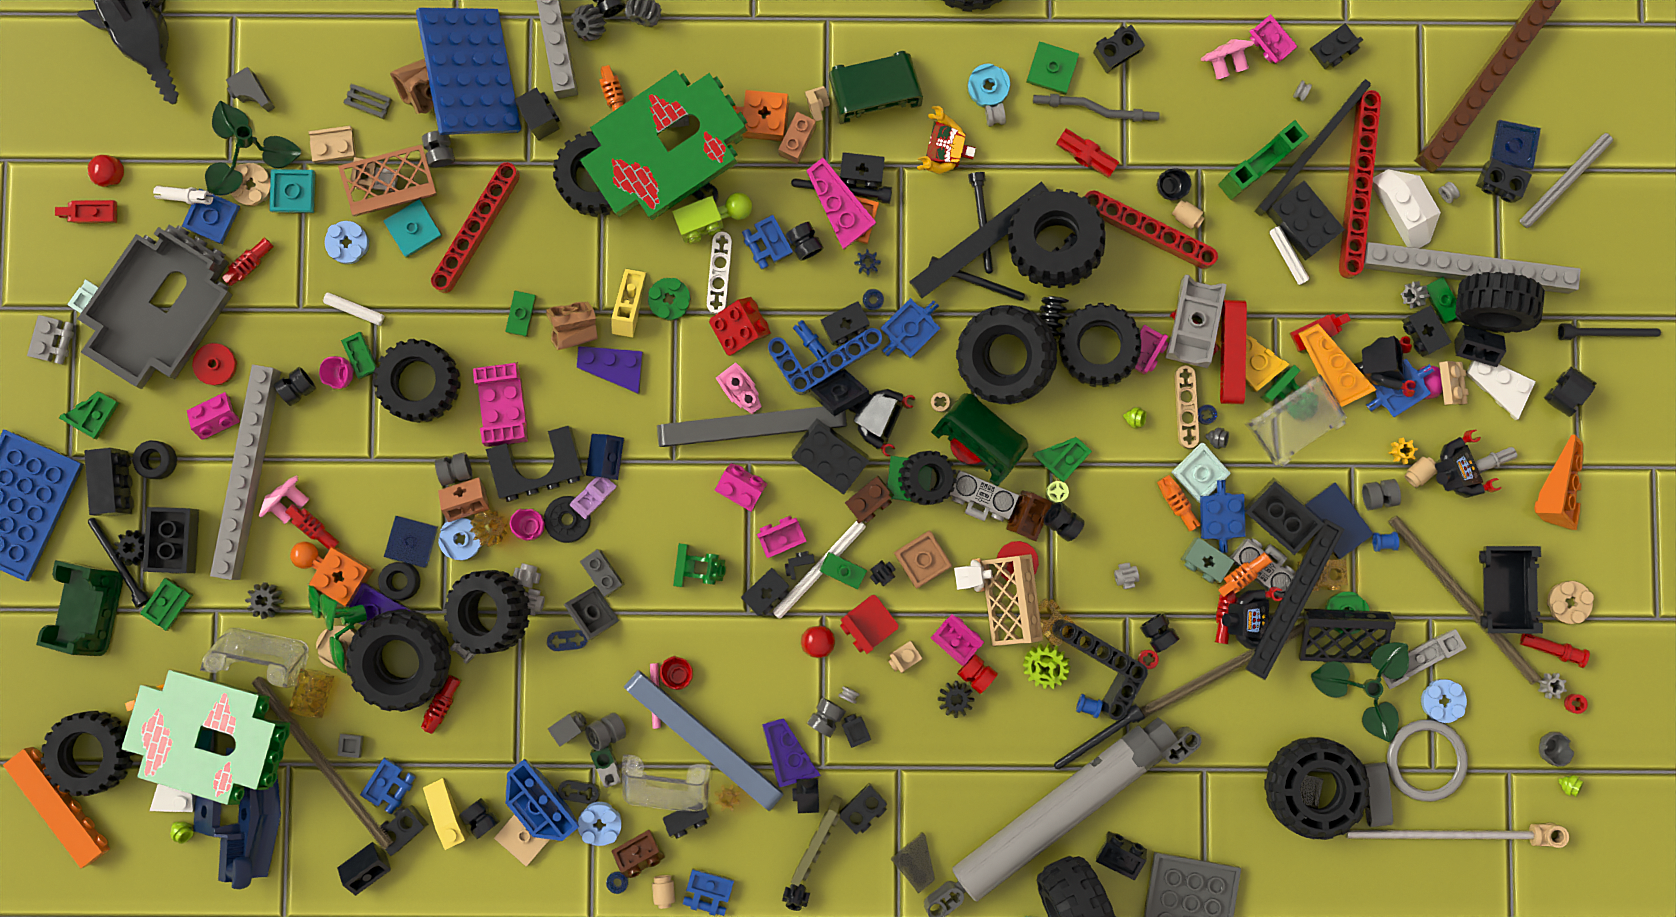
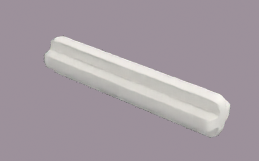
M1280 226L1273 228L1270 231V235L1299 285L1307 282L1309 276Z
M326 293L323 302L329 306L379 326L384 321L385 316L331 293Z

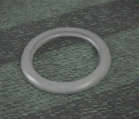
M1435 720L1411 722L1402 727L1389 744L1387 752L1389 775L1395 786L1412 799L1419 801L1444 799L1456 791L1466 776L1468 755L1465 745L1460 736L1451 727ZM1422 730H1431L1445 736L1452 743L1457 755V767L1452 779L1445 786L1432 791H1423L1409 785L1403 779L1397 764L1399 748L1403 741L1413 733Z

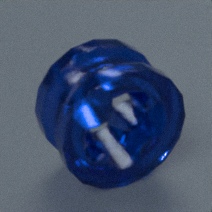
M1204 405L1198 409V421L1201 424H1210L1216 420L1217 411L1213 406ZM1210 410L1211 413L1209 415L1212 414V417L1204 420L1202 418L1204 415H1201L1202 411Z

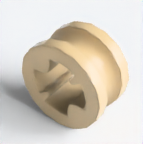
M936 393L931 398L932 408L937 412L947 410L950 405L949 397L945 393ZM937 397L939 399L944 397L946 399L944 401L946 403L945 407H936L935 403L937 402L934 400Z

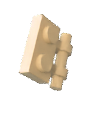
M1453 361L1439 362L1444 404H1468L1467 395H1469V392L1465 386L1464 377L1466 376V370H1463V363Z

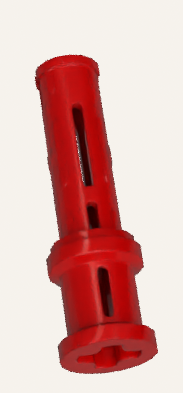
M1523 633L1520 638V645L1554 655L1562 662L1569 661L1578 664L1580 668H1584L1588 663L1590 651L1587 649L1580 650L1572 647L1569 643L1560 644L1532 634Z

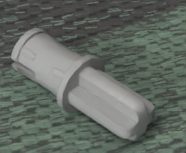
M1509 447L1497 453L1491 452L1489 456L1476 460L1475 463L1479 472L1482 473L1494 467L1499 468L1501 464L1516 459L1517 453L1514 448Z

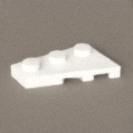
M1473 360L1466 373L1484 392L1491 395L1500 407L1507 410L1514 420L1519 419L1536 382L1502 365L1494 367Z
M161 784L157 785L150 811H194L195 795Z

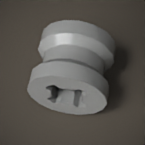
M999 103L994 107L990 105L985 106L988 127L996 123L1001 125L1006 123L1003 103Z

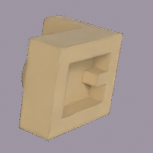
M825 86L805 91L809 110L816 121L822 120L821 111L824 110V107L830 105Z
M909 641L889 654L891 659L888 662L895 672L899 670L902 674L906 669L920 661L922 657L912 642Z

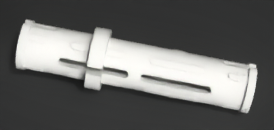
M156 186L153 194H161L154 195L156 199L183 201L191 205L196 203L209 205L213 201V197L206 196L213 194L208 191L197 190L193 187L182 189Z

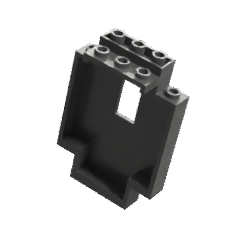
M169 224L165 231L158 227L154 232V235L159 238L157 243L147 235H144L142 238L136 234L77 318L95 330L81 353L140 389H143L156 369L168 377L176 379L233 296L227 291L229 289L228 286L217 281L229 264L224 259L225 254L216 248L213 251L206 248V242L198 237H195V239L187 236L189 232L179 225L175 228ZM171 273H183L187 280L186 286L167 314L150 304Z

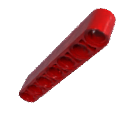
M504 162L497 168L433 273L431 284L439 292L448 293L454 288L518 183L520 174L512 163ZM507 170H513V175L510 178H504V173ZM496 188H502V193L499 196H493V191ZM485 206H491V211L488 214H482V209ZM474 224H480V229L477 232H471V227ZM468 241V249L461 251V244ZM454 259H457V267L454 269H450V262ZM443 277H446V285L443 287H439V280Z
M1092 190L1085 195L1086 198L1092 197L1096 199V207L1100 211V217L1105 222L1201 269H1208L1218 259V253L1213 247L1099 191ZM1113 207L1116 210V215H1109L1106 212V208ZM1125 217H1133L1135 220V224L1129 225L1126 222ZM1146 225L1151 226L1154 229V234H1147L1144 227ZM1164 235H1170L1173 243H1166L1163 238ZM1183 244L1190 245L1192 252L1186 253L1183 250ZM1202 253H1206L1211 257L1209 263L1203 261Z

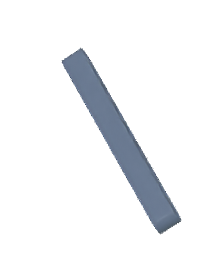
M637 670L625 684L624 688L765 809L771 811L783 797L784 793L641 671Z

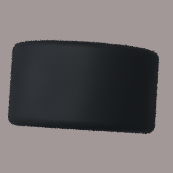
M149 440L141 443L135 449L132 463L139 475L149 479H163L173 473L177 466V456L170 445L160 441ZM153 452H158L161 455V463L157 468H151L148 463L149 456Z
M404 562L388 564L382 569L378 579L380 591L384 596L391 600L399 601L413 597L417 593L421 582L417 569L413 565ZM397 573H403L408 580L406 587L401 590L394 588L392 585V578Z

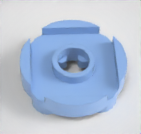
M341 221L328 228L325 236V248L329 256L342 264H353L358 262L367 253L369 238L362 227L356 223ZM346 237L352 240V244H348V248H345L342 244Z
M460 518L451 522L447 521L440 530L438 543L441 551L449 558L455 560L470 559L479 552L483 545L481 529L474 521L468 518ZM458 533L466 536L463 545L455 541L458 539Z
M1438 679L1432 681L1426 690L1423 691L1421 705L1424 712L1433 720L1450 723L1465 714L1467 699L1461 685L1451 680ZM1442 695L1449 699V703L1445 707L1443 704H1439V700L1443 698Z
M591 803L579 816L578 824L580 827H578V831L582 836V840L587 844L603 846L613 843L621 830V815L609 803ZM600 819L606 825L602 826V828H597L594 823H597V820Z

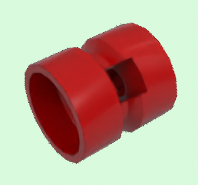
M973 654L957 673L965 682L970 681L971 687L979 694L983 693L998 675L990 666H984V661L976 654Z

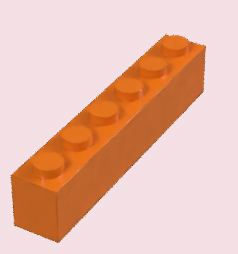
M34 747L21 750L3 764L4 768L78 866L84 868L91 865L110 850L107 845V839L97 832L94 828V822L85 816L81 811V805L72 799L69 792L63 793L59 791V785L53 786L50 783L52 778L45 776L43 770L46 769V766L41 764L42 753Z

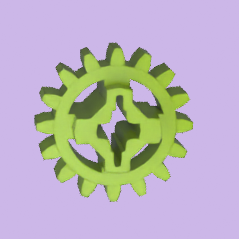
M1039 643L1037 649L1033 646L1030 652L1026 653L1023 666L1026 667L1024 674H1030L1028 680H1035V686L1043 684V689H1046L1047 685H1050L1054 689L1056 683L1061 686L1063 681L1067 680L1071 668L1068 665L1070 659L1064 658L1065 651L1058 652L1059 646L1056 645L1053 649L1050 643L1046 647Z

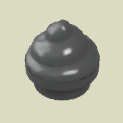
M1218 427L1210 431L1209 434H1206V438L1214 448H1225L1228 443L1229 432L1224 431V428Z

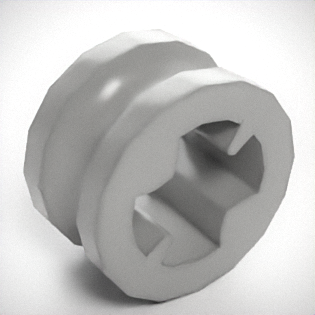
M1302 80L1293 97H1299L1300 101L1303 102L1312 85H1306L1305 81Z
M1447 182L1445 187L1439 188L1440 196L1447 203H1451L1454 199L1460 197L1459 190L1451 182Z
M843 686V692L839 693L838 696L856 704L857 701L855 699L860 694Z

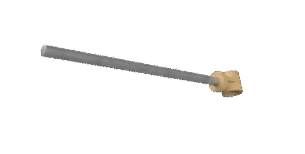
M1551 822L1531 824L1529 831L1350 830L1346 833L1347 839H1529L1532 846H1553L1556 848L1564 847L1569 841L1568 831L1562 826ZM1557 830L1558 835L1556 839L1552 840L1551 834Z

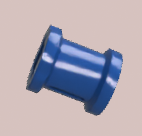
M1392 532L1391 534L1382 535L1374 533L1372 536L1374 551L1378 552L1381 549L1398 551V533Z
M1081 694L1076 706V712L1080 713L1082 711L1093 715L1094 718H1098L1103 700L1098 699L1096 701Z

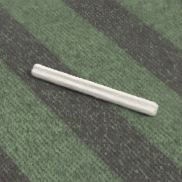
M856 521L828 552L840 556L866 528L863 522L858 524ZM828 552L774 608L772 612L777 618H782L823 574L819 570Z

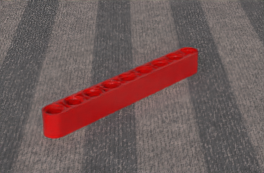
M1374 90L1365 92L1356 103L1343 223L1345 230L1342 232L1339 273L1347 279L1361 273L1364 267L1381 107V96ZM1365 98L1371 100L1372 106L1366 104ZM1363 119H1367L1370 122V127L1364 125ZM1360 140L1367 141L1368 147H1363ZM1358 160H1363L1366 168L1360 167ZM1356 180L1363 183V189L1357 187ZM1354 201H1358L1361 204V210L1355 208ZM1353 221L1356 222V223H1358V225H1359V230H1358V231L1355 230V229H1353V227H1352V222H1353ZM1350 242L1356 244L1357 251L1351 250ZM1348 263H1352L1354 265V272L1348 270Z

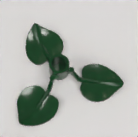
M219 101L212 116L213 130L219 137L224 139L234 135L236 148L231 167L222 162L214 163L208 167L205 173L207 191L214 195H227L240 188L243 176L239 171L234 170L240 148H248L254 143L260 151H264L262 154L263 161L273 168H284L290 165L301 155V150L296 144L280 136L266 137L263 142L264 147H262L257 138L253 137L252 129L248 126L249 121L245 113Z
M1392 642L1378 647L1371 657L1372 666L1379 670L1377 678L1368 679L1364 684L1348 681L1350 677L1348 668L1343 663L1337 661L1327 662L1311 674L1314 685L1322 693L1330 697L1344 696L1348 690L1347 684L1362 688L1366 695L1374 698V707L1367 708L1363 713L1362 723L1364 728L1376 737L1387 742L1392 741L1398 729L1399 716L1396 708L1391 703L1383 702L1378 705V699L1383 693V686L1380 682L1382 673L1389 679H1397L1407 672L1409 655L1406 643Z

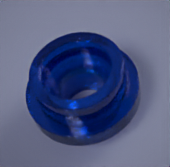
M870 289L865 292L863 304L867 309L878 310L883 305L884 297L879 290ZM870 297H876L877 302L875 304L870 303Z
M619 871L611 873L606 881L608 890L614 894L624 892L628 886V878ZM614 879H620L621 885L616 886Z

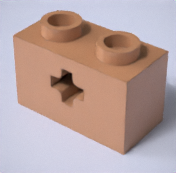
M796 112L778 149L779 156L798 164L816 128V120Z
M480 478L471 479L438 490L441 511L448 522L489 510L486 489Z

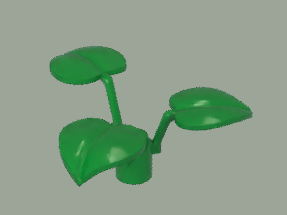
M308 585L309 606L315 618H320L322 613L329 631L333 630L334 618L341 617L343 625H348L329 639L330 654L333 662L340 671L347 674L344 652L339 642V637L349 629L355 628L354 624L367 620L365 608L363 605L337 608L338 601L330 599L325 594H321L319 597L316 589Z

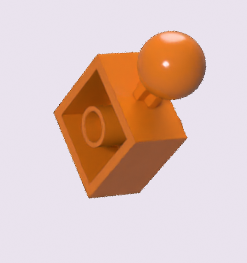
M746 90L744 107L733 106L737 114L741 112L748 122L745 124L748 131L742 134L743 137L783 141L787 131L790 100L788 94ZM768 113L769 115L766 116V119H763L762 115Z
M307 541L297 543L290 552V559L296 567L301 569L313 567L317 570L308 585L313 586L345 607L350 606L362 583H367L374 571L370 566L335 547L330 548L324 559L319 556L316 546ZM340 573H343V574H342V577L344 578L343 581H340V580H339V574H340Z

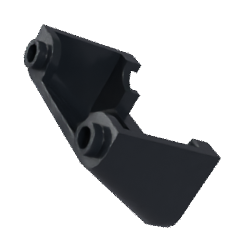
M1484 546L1483 551H1479V563L1483 564L1484 615L1480 617V626L1485 629L1486 633L1543 634V623H1539V618H1536V616H1540V612L1538 611L1537 568H1539V564H1535V562H1537L1538 557H1541V546Z

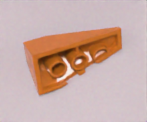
M1571 435L1539 492L1538 501L1535 502L1534 506L1536 514L1543 521L1571 530H1577L1581 504L1576 503L1577 490H1581L1578 471L1582 470L1583 443L1576 435Z

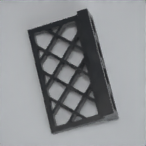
M1304 609L1303 617L1305 621L1299 659L1300 661L1371 663L1372 656L1369 652L1378 646H1382V643L1383 645L1390 643L1391 632L1395 630L1396 621L1391 612ZM1310 627H1319L1322 630L1314 637L1309 634ZM1334 628H1341L1344 631L1335 638L1329 634ZM1356 629H1363L1365 633L1357 639L1350 634ZM1378 629L1385 630V634L1378 640L1372 635ZM1327 635L1331 641L1321 647L1317 641ZM1348 635L1353 642L1343 648L1338 642ZM1370 637L1374 643L1364 649L1360 642ZM1313 644L1319 649L1314 654H1306V649ZM1334 645L1340 649L1335 655H1329L1326 652ZM1356 645L1362 650L1356 656H1350L1347 653Z

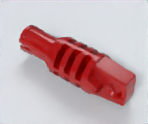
M264 237L254 248L245 250L228 267L229 270L223 275L222 279L230 286L234 285L237 281L245 279L252 270L261 264V258L274 247L272 243Z
M291 504L285 511L293 519L291 523L311 540L317 539L329 550L339 543L336 538L325 530V525L305 508L300 510L294 504Z
M1233 590L1224 597L1221 594L1219 595L1215 618L1216 623H1218L1216 643L1228 644V626L1223 625L1222 616L1228 613L1229 604L1236 602L1237 598H1239L1236 597Z
M449 675L441 691L435 694V698L432 699V703H430L429 709L426 710L423 717L424 721L421 728L425 732L433 734L437 726L443 721L447 710L450 709V705L453 703L452 697L461 683L458 678Z

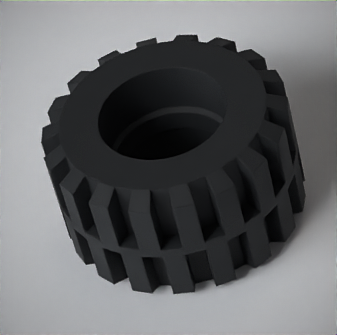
M923 451L910 455L909 459L902 463L904 467L900 468L899 473L902 474L901 477H898V482H902V486L899 487L901 491H905L904 496L910 498L911 502L919 503V505L941 503L943 499L950 497L949 492L954 491L955 488L952 485L957 482V479L953 478V474L957 473L956 469L952 470L951 466H953L952 461H947L948 457L946 455H940V452ZM925 465L933 468L937 477L936 484L930 491L924 490L918 481V473Z

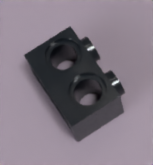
M1132 24L1127 28L1124 26L1118 28L1113 33L1114 36L1109 39L1104 37L1096 43L1097 46L1093 53L1106 73L1139 54L1145 47ZM1122 39H1129L1132 45L1123 44ZM1104 50H1112L1114 56H1107Z
M1492 158L1484 164L1476 186L1482 188L1481 190L1484 193L1496 194L1501 196L1503 201L1512 203L1523 198L1532 175ZM1490 174L1496 177V182L1490 179ZM1510 182L1515 185V191L1510 188Z
M868 783L838 814H840V818L855 834L859 831L864 833L871 826L870 821L875 816L879 818L887 810L885 807L887 801ZM870 797L878 800V804L874 808H869L866 805V800ZM855 812L860 813L863 817L859 823H853L850 820V816Z
M413 805L407 808L402 806L393 814L396 817L390 823L387 820L380 825L382 826L380 829L382 831L385 830L383 833L387 832L385 835L389 831H393L396 834V840L385 849L390 856L396 854L429 825ZM405 816H409L412 818V827H408L405 825Z

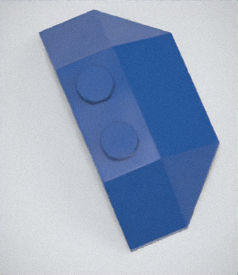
M523 759L507 773L505 803L532 837L563 841L580 827L567 803L559 796V793L546 777L526 759Z

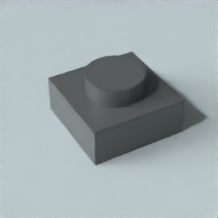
M340 734L337 756L360 758L364 736Z

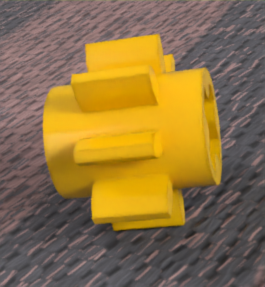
M1399 438V444L1396 442L1391 443L1393 449L1388 453L1393 455V462L1401 460L1404 465L1408 464V459H1416L1413 454L1418 448H1414L1412 445L1413 440L1405 442L1404 438ZM1400 449H1406V453H1401Z

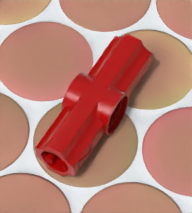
M1067 128L1056 143L1058 147L1073 155L1078 163L1085 167H1092L1107 178L1111 176L1119 164V161L1101 151L1098 144L1089 139L1084 140Z

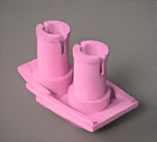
M1231 39L1226 44L1207 53L1201 58V61L1212 62L1216 79L1225 78L1230 74L1228 73L1224 57L1231 54L1236 72L1248 69L1249 66L1244 50L1252 46L1254 41Z
M734 363L716 377L730 401L735 402L740 408L743 407L753 414L762 407L757 396L759 393L754 387L756 384L737 363Z
M297 475L289 478L283 485L265 496L259 514L260 517L271 511L286 524L291 517L285 513L287 508L280 503V499L287 496L298 508H302L307 503L309 498L295 487V483L298 481Z

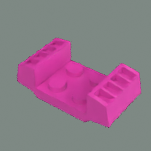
M518 362L473 368L474 383L478 385L483 427L480 428L482 444L485 447H492L505 443L528 442L527 421Z

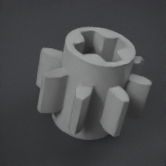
M1420 281L1404 285L1406 289L1401 293L1404 300L1403 304H1410V308L1426 305L1425 300L1427 297H1430L1426 289L1427 286H1420Z
M1130 562L1119 564V569L1114 570L1117 586L1123 585V589L1134 588V582H1139L1137 567H1131Z
M522 563L521 568L515 567L513 576L518 579V585L532 588L533 583L539 584L541 574L536 573L538 567Z
M529 589L528 593L524 592V595L528 596L530 601L527 604L528 608H531V615H535L536 611L541 612L543 609L545 597L540 596V590Z
M1544 673L1545 678L1537 681L1540 683L1538 692H1545V698L1551 699L1552 695L1554 698L1560 699V694L1567 692L1564 688L1566 680L1559 679V673H1553L1552 677L1549 673Z

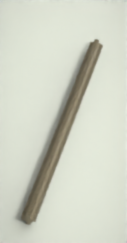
M1399 516L1390 519L1388 522L1392 524L1391 526H1394V531L1397 530L1396 532L1403 536V541L1406 540L1405 543L1408 542L1407 544L1412 546V551L1415 550L1414 553L1417 552L1415 555L1419 554L1418 556L1422 558V563L1426 562L1424 565L1427 564L1426 567L1429 566L1431 568V573L1435 572L1433 575L1436 574L1435 577L1438 576V581H1441L1442 585L1445 584L1444 587L1447 586L1446 589L1449 588L1447 591H1450L1449 593H1452L1453 597L1456 596L1455 599L1458 598L1456 601H1459L1458 603H1461L1460 605H1463L1462 607L1469 611L1467 613H1470L1469 615H1472L1471 617H1474L1473 619L1480 623V617L1484 614L1478 608V605L1476 606V603L1474 604L1469 595L1465 594L1462 587L1458 586V583L1456 584L1453 577L1429 553L1430 551L1420 543L1421 541L1411 533L1412 531L1408 529V526L1406 527L1402 523L1403 521L1399 519ZM1487 634V636L1490 635L1489 638L1492 637V642L1497 644L1496 646L1500 648L1499 650H1502L1501 652L1508 656V660H1511L1510 662H1513L1512 664L1519 668V672H1522L1521 674H1524L1523 676L1530 680L1528 681L1530 685L1541 679L1538 673L1523 659V656L1519 655L1516 648L1512 644L1510 645V642L1503 634Z
M1304 621L1293 627L1286 640L1288 643V640H1294L1293 637L1296 639L1295 636L1298 637V635L1301 636L1300 634H1303ZM1249 649L1244 654L1242 653V655L1240 654L1232 658V660L1230 659V661L1204 673V675L1202 674V676L1195 678V680L1185 683V685L1183 684L1178 689L1176 688V690L1174 689V691L1141 707L1140 710L1144 716L1147 717L1148 715L1150 717L1152 712L1154 713L1155 711L1157 713V710L1164 709L1166 705L1169 707L1168 704L1171 705L1173 701L1176 703V700L1183 699V696H1188L1187 694H1193L1192 691L1195 693L1194 690H1200L1199 687L1202 689L1201 686L1204 687V685L1207 686L1206 684H1212L1211 681L1214 683L1213 680H1219L1218 677L1221 679L1223 675L1231 674L1230 671L1237 670V667L1239 668L1240 666L1242 668L1241 665H1247L1246 662L1248 663L1254 649Z
M258 676L252 682L253 687L257 689L258 693L270 696L269 705L281 721L291 723L289 730L293 734L292 736L298 740L299 745L301 744L307 755L316 763L322 774L324 773L330 784L336 788L335 790L339 792L342 799L344 798L345 803L349 805L350 809L356 813L355 815H357V818L359 817L365 828L371 832L372 837L376 838L377 843L381 845L382 849L388 848L393 841L390 842V836L387 837L388 834L385 835L387 832L383 833L385 830L382 831L380 829L382 826L378 827L380 824L377 825L378 822L375 823V817L372 818L373 815L370 816L371 814L366 812L367 810L365 809L367 807L363 808L365 805L362 806L363 803L360 804V799L353 795V790L350 791L352 788L348 789L350 786L347 787L345 785L347 782H344L345 780L342 781L343 778L340 779L342 776H339L340 774L333 770L335 767L332 768L333 765L330 766L332 763L328 764V759L325 760L327 757L324 758L325 755L322 756L324 753H321L320 749L317 750V745L310 741L312 738L309 739L310 736L307 737L308 735H305V730L302 731L304 728L300 729L302 727L300 726L301 724L296 722L297 720L293 718L294 716H291L292 714L289 715L291 712H288L289 710L284 708L286 706L279 702L281 701V699L278 700L279 697L276 698L277 696H274L276 693L273 694L274 691L271 692L273 689L271 687L268 688L270 685L266 686L268 683L266 681L263 682L265 679Z

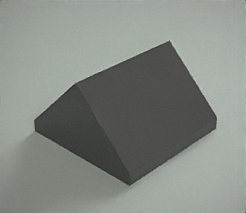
M596 586L564 604L587 640L594 639L619 621Z

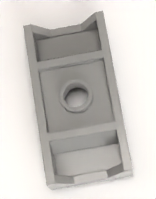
M1184 275L1180 284L1172 335L1169 338L1166 353L1167 359L1208 368L1212 361L1227 284L1222 283L1211 286L1195 282L1189 275ZM1192 316H1200L1202 324H1195L1192 321Z

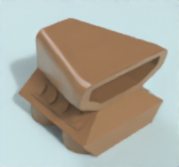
M425 58L390 73L402 101L407 104L412 103L416 114L428 113L432 110L434 104Z
M588 301L546 309L547 318L553 325L551 341L557 350L598 339L594 309Z

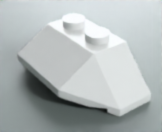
M1389 169L1373 177L1372 187L1406 246L1421 248L1430 243L1441 212L1421 177Z

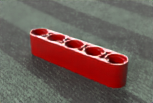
M1223 300L1220 360L1221 404L1243 405L1245 402L1247 303L1245 300Z

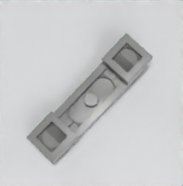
M1453 629L1408 651L1409 667L1402 677L1389 679L1383 673L1381 676L1388 688L1392 689L1409 680V677L1444 658H1449L1467 647L1457 630Z

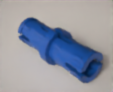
M804 320L798 322V326L795 325L793 327V330L804 341L803 345L811 350L817 360L829 354L819 342L817 334L812 333Z

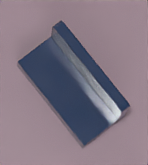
M592 434L586 476L618 480L624 438L606 434Z

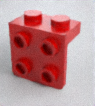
M752 297L738 299L709 320L727 355H733L754 340L765 338L771 334L767 321L760 314L758 305Z
M871 595L840 619L842 621L840 625L847 636L851 633L856 640L853 642L860 653L865 651L866 654L899 627L898 623L876 595Z

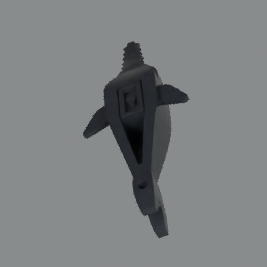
M93 0L96 10L78 12L79 18L100 30L108 31L114 45L125 57L147 69V73L152 75L151 80L156 81L155 87L160 88L159 94L164 95V101L172 105L177 103L179 93L175 91L176 85L171 84L173 78L169 76L171 71L166 69L168 63L165 62L169 33L165 19L158 8L164 0Z

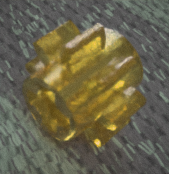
M722 785V792H715V795L719 797V800L715 801V805L720 803L722 805L721 811H724L725 807H729L733 811V804H740V801L736 799L740 791L734 792L733 785L728 789ZM724 793H727L728 796H733L730 800L731 803H728L727 800H722Z

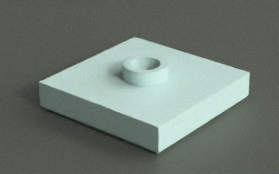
M1200 443L1171 472L1199 503L1200 496L1210 495L1217 488L1216 480H1225L1231 474L1204 443Z

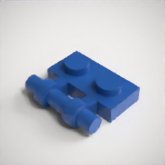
M773 215L754 224L758 231L757 233L752 235L749 229L742 232L745 238L744 243L747 247H750L754 255L753 259L755 263L759 264L761 270L769 266L766 261L767 257L771 256L774 263L793 254ZM761 239L767 248L762 252L756 243Z
M385 757L360 796L376 806H380L383 800L389 803L385 811L393 814L396 807L399 808L402 804V798L405 793L412 788V782L416 776L408 773L405 779L401 778L399 775L403 768ZM395 783L399 788L393 796L389 791Z
M693 868L686 891L694 893V897L685 896L682 905L691 907L690 909L695 911L697 909L707 911L713 916L716 914L724 916L726 908L718 906L719 901L728 903L734 880ZM701 895L713 898L712 904L701 901Z

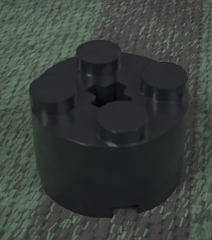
M1570 367L1556 380L1558 384L1547 392L1544 399L1566 416L1571 417L1577 411L1574 407L1584 404L1597 383L1578 369Z

